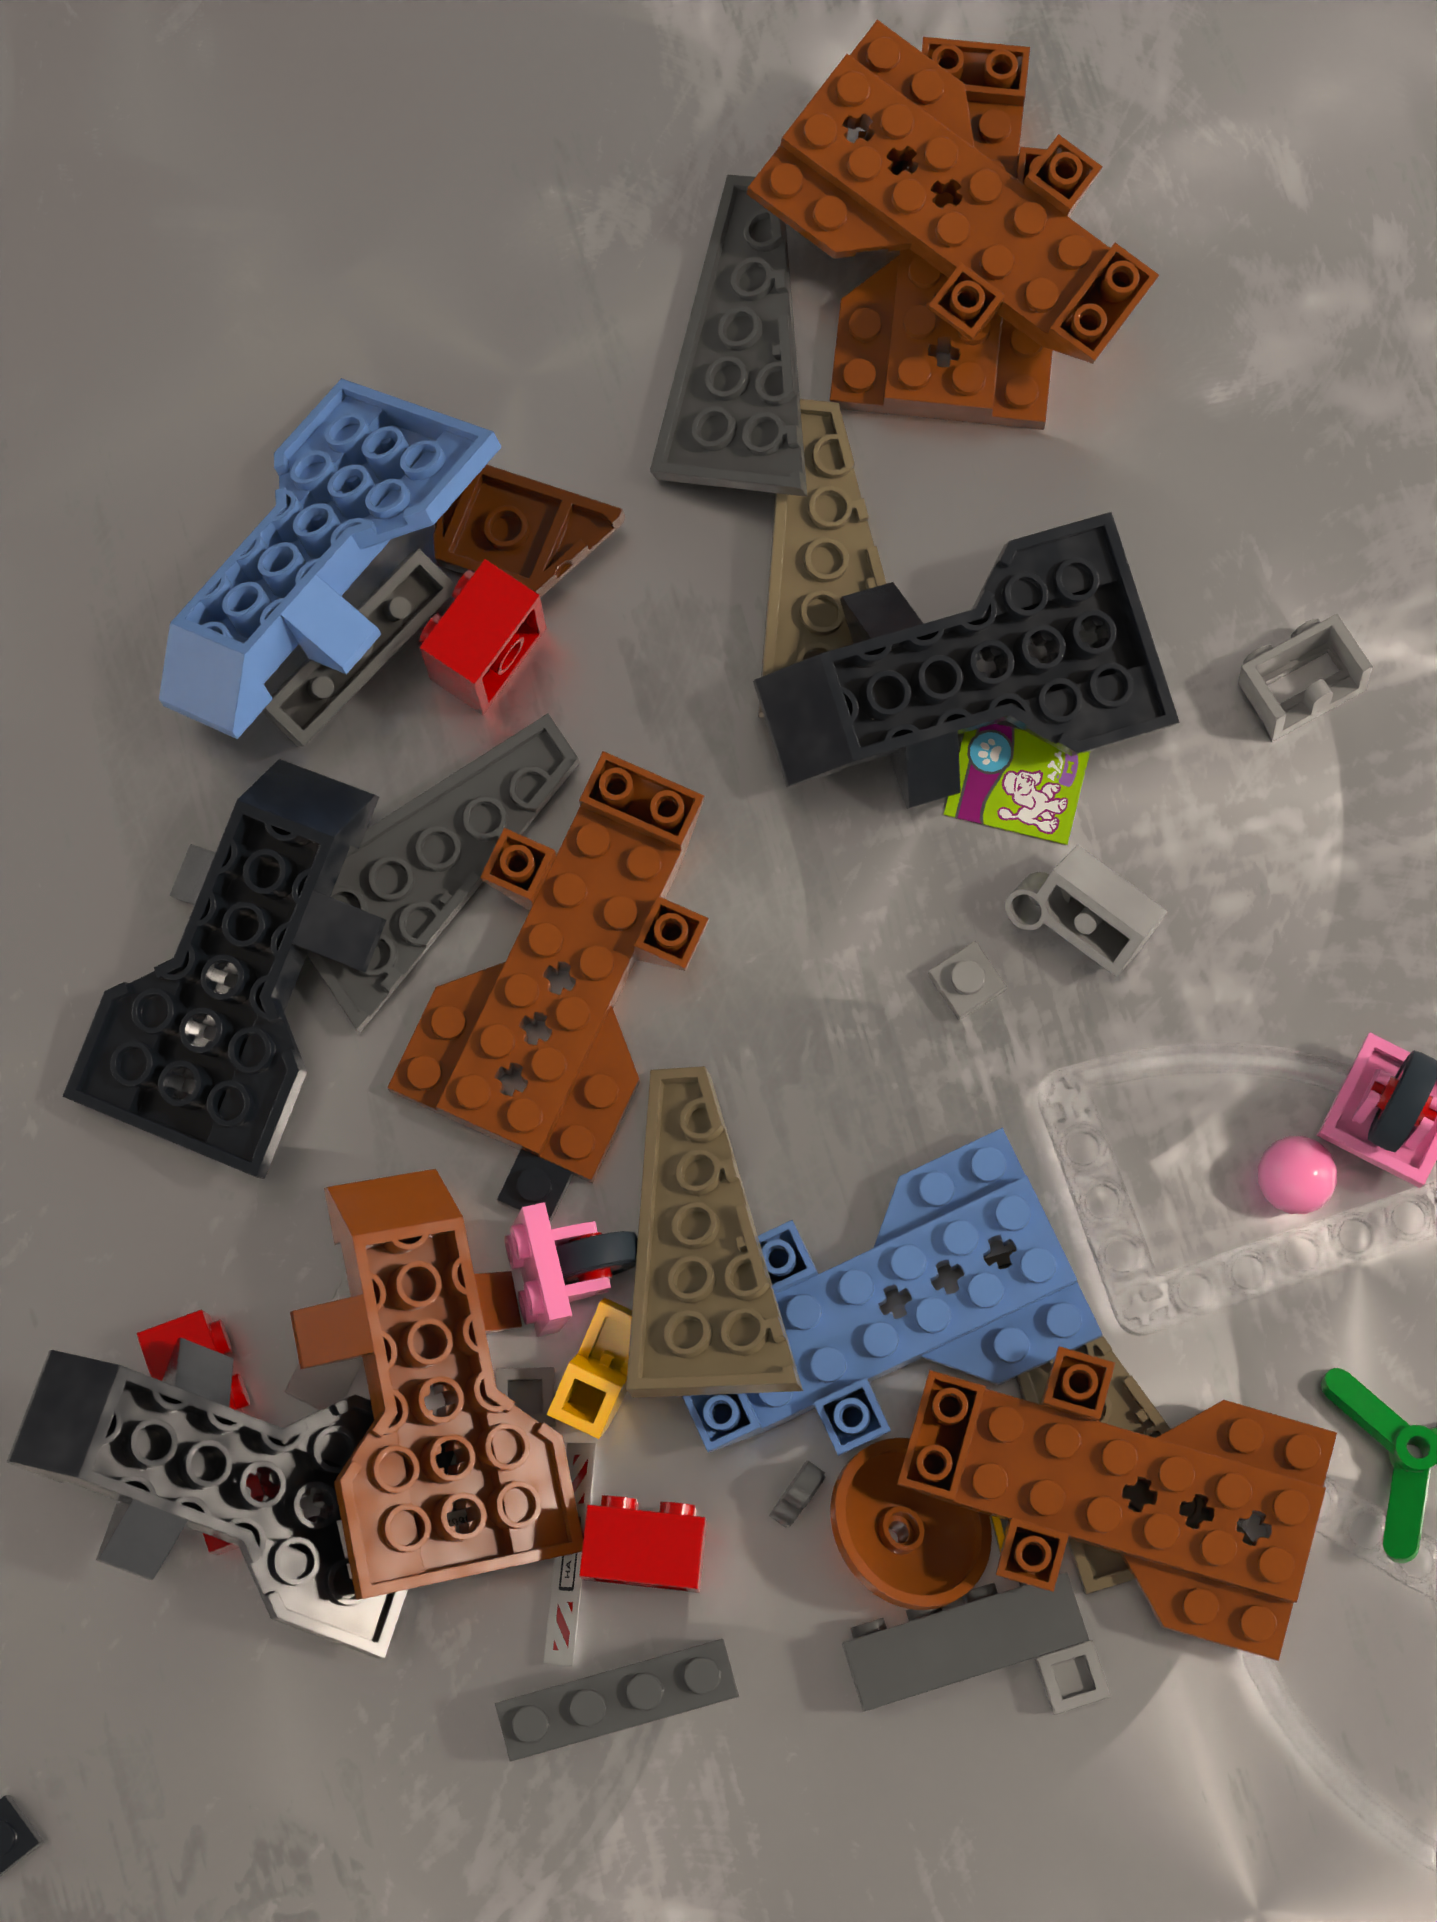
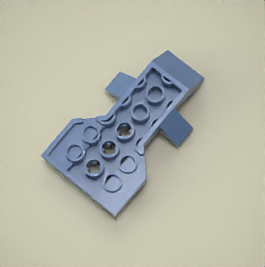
M341 378L274 452V468L279 475V489L275 490L276 506L170 622L159 700L162 705L238 739L273 699L264 683L298 645L301 646L308 659L347 675L380 637L381 633L370 620L342 597L343 593L349 589L351 584L391 539L432 526L501 449L502 446L494 431Z
M1002 1127L899 1176L874 1248L820 1274L793 1220L759 1235V1242L803 1391L691 1395L682 1397L708 1453L764 1433L816 1408L836 1453L840 1456L891 1432L870 1382L923 1358L999 1386L1053 1360L1058 1346L1075 1350L1103 1337V1334L1039 1199ZM998 1240H1002L1004 1246L1011 1243L1017 1250L1010 1255L1011 1266L1001 1270L998 1268L997 1262L989 1266L984 1260V1257L991 1253L990 1244ZM950 1265L952 1271L959 1267L964 1272V1276L957 1280L959 1290L955 1293L947 1294L944 1287L938 1291L933 1287L932 1282L939 1278L937 1269L941 1266ZM894 1289H898L900 1295L908 1292L912 1297V1300L905 1304L907 1314L898 1319L894 1318L892 1311L883 1315L880 1306L887 1302L886 1293Z

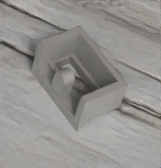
M1335 614L1322 622L1317 618L1305 622L1291 634V639L1275 648L1268 644L1253 651L1243 661L1244 665L1241 666L1238 684L1264 722L1270 739L1273 742L1366 691L1373 666L1338 614ZM1328 653L1339 669V672L1325 680L1320 679L1312 683L1305 691L1279 704L1268 685Z

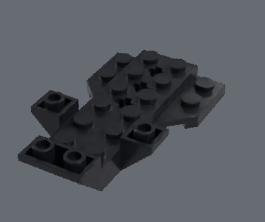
M1112 512L1007 542L1003 546L972 609L966 612L923 623L894 582L842 596L840 602L854 644L815 655L753 681L786 787L834 774L844 768L893 754L890 756L907 809L961 793L958 734L1006 720L1064 753L1075 756L1180 723ZM1083 628L1086 632L1095 631L1098 640L1091 644V647L1088 642H1082L1079 636V632ZM1030 639H1032L1036 647L1045 646L1047 650V655L1040 659L1041 663L1037 657H1031L1028 647L1032 645ZM979 654L982 655L985 662L994 661L997 670L990 674V678H988L985 672H980L977 668L976 662L981 660Z
M278 759L237 799L216 852L190 844L170 896L195 906L174 958L154 967L155 971L131 983L123 982L104 991L62 1097L254 1177L265 1179L307 1074L284 1011L308 951L310 950L366 972L387 921L330 897L350 846L357 849L360 848L380 797ZM228 973L238 975L234 988L224 985L225 977ZM207 1026L217 1028L213 1041L203 1038L204 1030ZM186 1078L195 1081V1088L192 1094L182 1091L183 1082Z
M181 1337L177 1339L162 1381L122 1365L56 1350L48 1352L7 1463L60 1483H73L121 1502L115 1506L96 1558L97 1561L142 1578L153 1580L184 1527H189L239 1546L271 1619L377 1659L385 1658L408 1589L356 1600L353 1579H350L347 1568L349 1558H345L337 1521L341 1520L334 1484V1481L374 1421L371 1400L355 1394L281 1428L229 1408L234 1358ZM441 1444V1453L436 1455V1463L439 1468L444 1467V1473L447 1474L454 1451L445 1452V1446ZM259 1472L261 1474L260 1484L267 1487V1494L253 1499L250 1496L251 1489L246 1486V1480L249 1477L256 1476V1473ZM311 1492L314 1494L313 1504L320 1508L319 1516H312L306 1519L304 1517L305 1510L300 1507V1500L310 1496Z

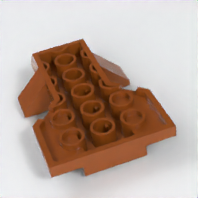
M876 20L850 55L846 54L784 134L778 149L747 188L748 196L833 259L856 256V253L882 249H888V252L912 250L949 278L927 308L971 341L998 314L1040 346L1093 364L1159 277V274L1116 242L1111 248L1069 218L1103 166L1058 134L1028 173L1024 183L1020 182L975 148L965 84L879 20ZM859 127L867 132L865 138L869 141L863 138H858L854 143L848 141L849 129L847 128L855 130ZM891 160L896 162L900 160L907 161L910 164L909 171L913 173L911 174L903 170L898 176L890 171L893 164ZM935 192L939 194L944 192L950 193L954 196L953 203L957 206L950 203L944 205L943 208L936 206L934 202L937 194Z
M923 37L922 53L965 84L975 148L1020 182L1024 183L1028 173L1047 150L1020 147L1030 47ZM859 131L858 138L869 141L865 138L867 132ZM891 160L893 164L890 171L898 176L903 170L911 174L913 173L909 171L910 164L907 161L900 160L896 162ZM935 192L937 194L934 202L936 206L943 208L947 203L957 206L953 203L954 196L950 193L944 192L939 194ZM900 250V254L841 299L830 392V402L839 403L840 409L1044 430L1053 350L1040 346L998 314L972 341L927 308L949 278L912 250ZM938 353L949 355V367L937 366L936 356Z
M602 751L579 799L580 807L557 855L554 849L504 828L480 878L483 882L530 912L506 962L435 987L387 1087L389 1092L519 1151L523 1149L571 1171L573 1175L593 1184L640 1083L613 1008L636 960L686 971L709 922V918L665 899L683 862L705 796ZM560 971H568L571 982L575 984L572 990L569 991L563 987L561 994L552 993V985L548 978L553 973L559 975ZM537 1020L545 1021L547 1032L551 1034L549 1039L544 1041L539 1038L537 1045L528 1044V1035L524 1028L529 1023L535 1026ZM512 1071H521L522 1080L527 1087L523 1092L515 1089L512 1096L504 1095L505 1088L500 1078L505 1073L511 1076Z
M436 1169L324 1188L334 1245L341 1244L351 1297L290 1312L300 1369L343 1362L360 1357L363 1358L374 1421L334 1481L356 1600L582 1552L583 1536L563 1435L546 1423H539L515 1406V1401L496 1388L486 1334L522 1327L512 1271L474 1274L463 1216ZM430 1386L434 1389V1395L442 1393L445 1399V1406L437 1409V1416L433 1415V1409L428 1410L424 1401V1398L430 1395ZM441 1444H444L445 1452L453 1450L456 1456V1464L448 1466V1475L444 1473V1467L439 1468L436 1463V1455L441 1453ZM453 1502H456V1510L465 1509L467 1513V1521L459 1524V1533L456 1532L455 1526L449 1525L447 1520V1513L452 1511Z
M1060 1346L1057 1348L1040 1404L986 1389L984 1385L929 1370L898 1485L955 1506L1006 1520L1007 1526L996 1576L1054 1592L1068 1539L1119 1553L1131 1574L1137 1580L1162 1628L1279 1661L1293 1603H1297L1324 1499L1326 1487L1323 1486L1337 1432L1227 1400L1215 1404L1156 1438L1099 1422L1115 1362ZM1137 1480L1146 1483L1148 1486L1145 1492H1150L1153 1495L1152 1504L1142 1505L1139 1512L1129 1509L1128 1506L1131 1500L1122 1497L1123 1488L1135 1486ZM1194 1497H1198L1204 1501L1202 1508L1209 1509L1208 1521L1198 1522L1195 1529H1192L1185 1524L1188 1516L1179 1514L1180 1505L1189 1504L1193 1501ZM1253 1513L1261 1518L1259 1525L1265 1526L1266 1534L1265 1537L1256 1538L1252 1545H1248L1242 1541L1245 1533L1237 1532L1238 1520L1245 1521L1249 1519Z

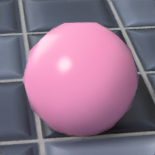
M1288 1136L1275 1141L1264 1151L1258 1165V1183L1264 1197L1275 1208L1289 1214H1308L1320 1209L1331 1199L1337 1185V1167L1331 1153L1318 1141L1306 1136Z

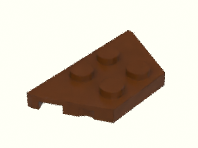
M486 464L482 471L435 523V531L433 533L435 559L439 566L462 574L469 569L475 572L484 559H486L539 594L541 598L623 524L625 514L621 508Z

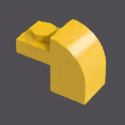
M605 1297L599 1302L580 1349L568 1363L546 1415L597 1439L601 1438L612 1422L627 1392L632 1321L631 1309Z

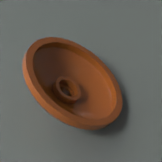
M889 1438L877 1441L853 1456L843 1467L835 1482L831 1497L830 1518L838 1550L854 1576L868 1590L881 1599L896 1606L913 1610H930L944 1607L967 1594L983 1575L989 1561L992 1544L990 1516L946 1503L898 1485L910 1438ZM889 1529L896 1533L898 1543L891 1537Z

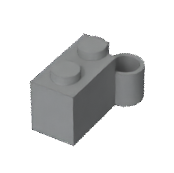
M1079 845L1053 869L1050 875L1043 872L1030 874L1007 897L1005 903L1006 914L1015 926L1023 930H1035L1043 924L1047 925L1115 977L1123 971L1142 949L1168 912ZM1029 896L1033 897L1039 903L1040 907L1035 905L1030 900Z

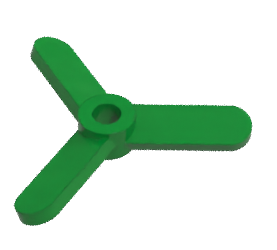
M1340 1368L1330 1369L1321 1380V1389L1324 1395L1389 1451V1460L1394 1469L1383 1536V1548L1387 1557L1393 1562H1410L1419 1552L1430 1472L1433 1466L1437 1464V1426L1432 1428L1421 1425L1410 1426L1349 1372ZM1407 1445L1417 1446L1421 1450L1423 1458L1413 1457L1408 1452Z

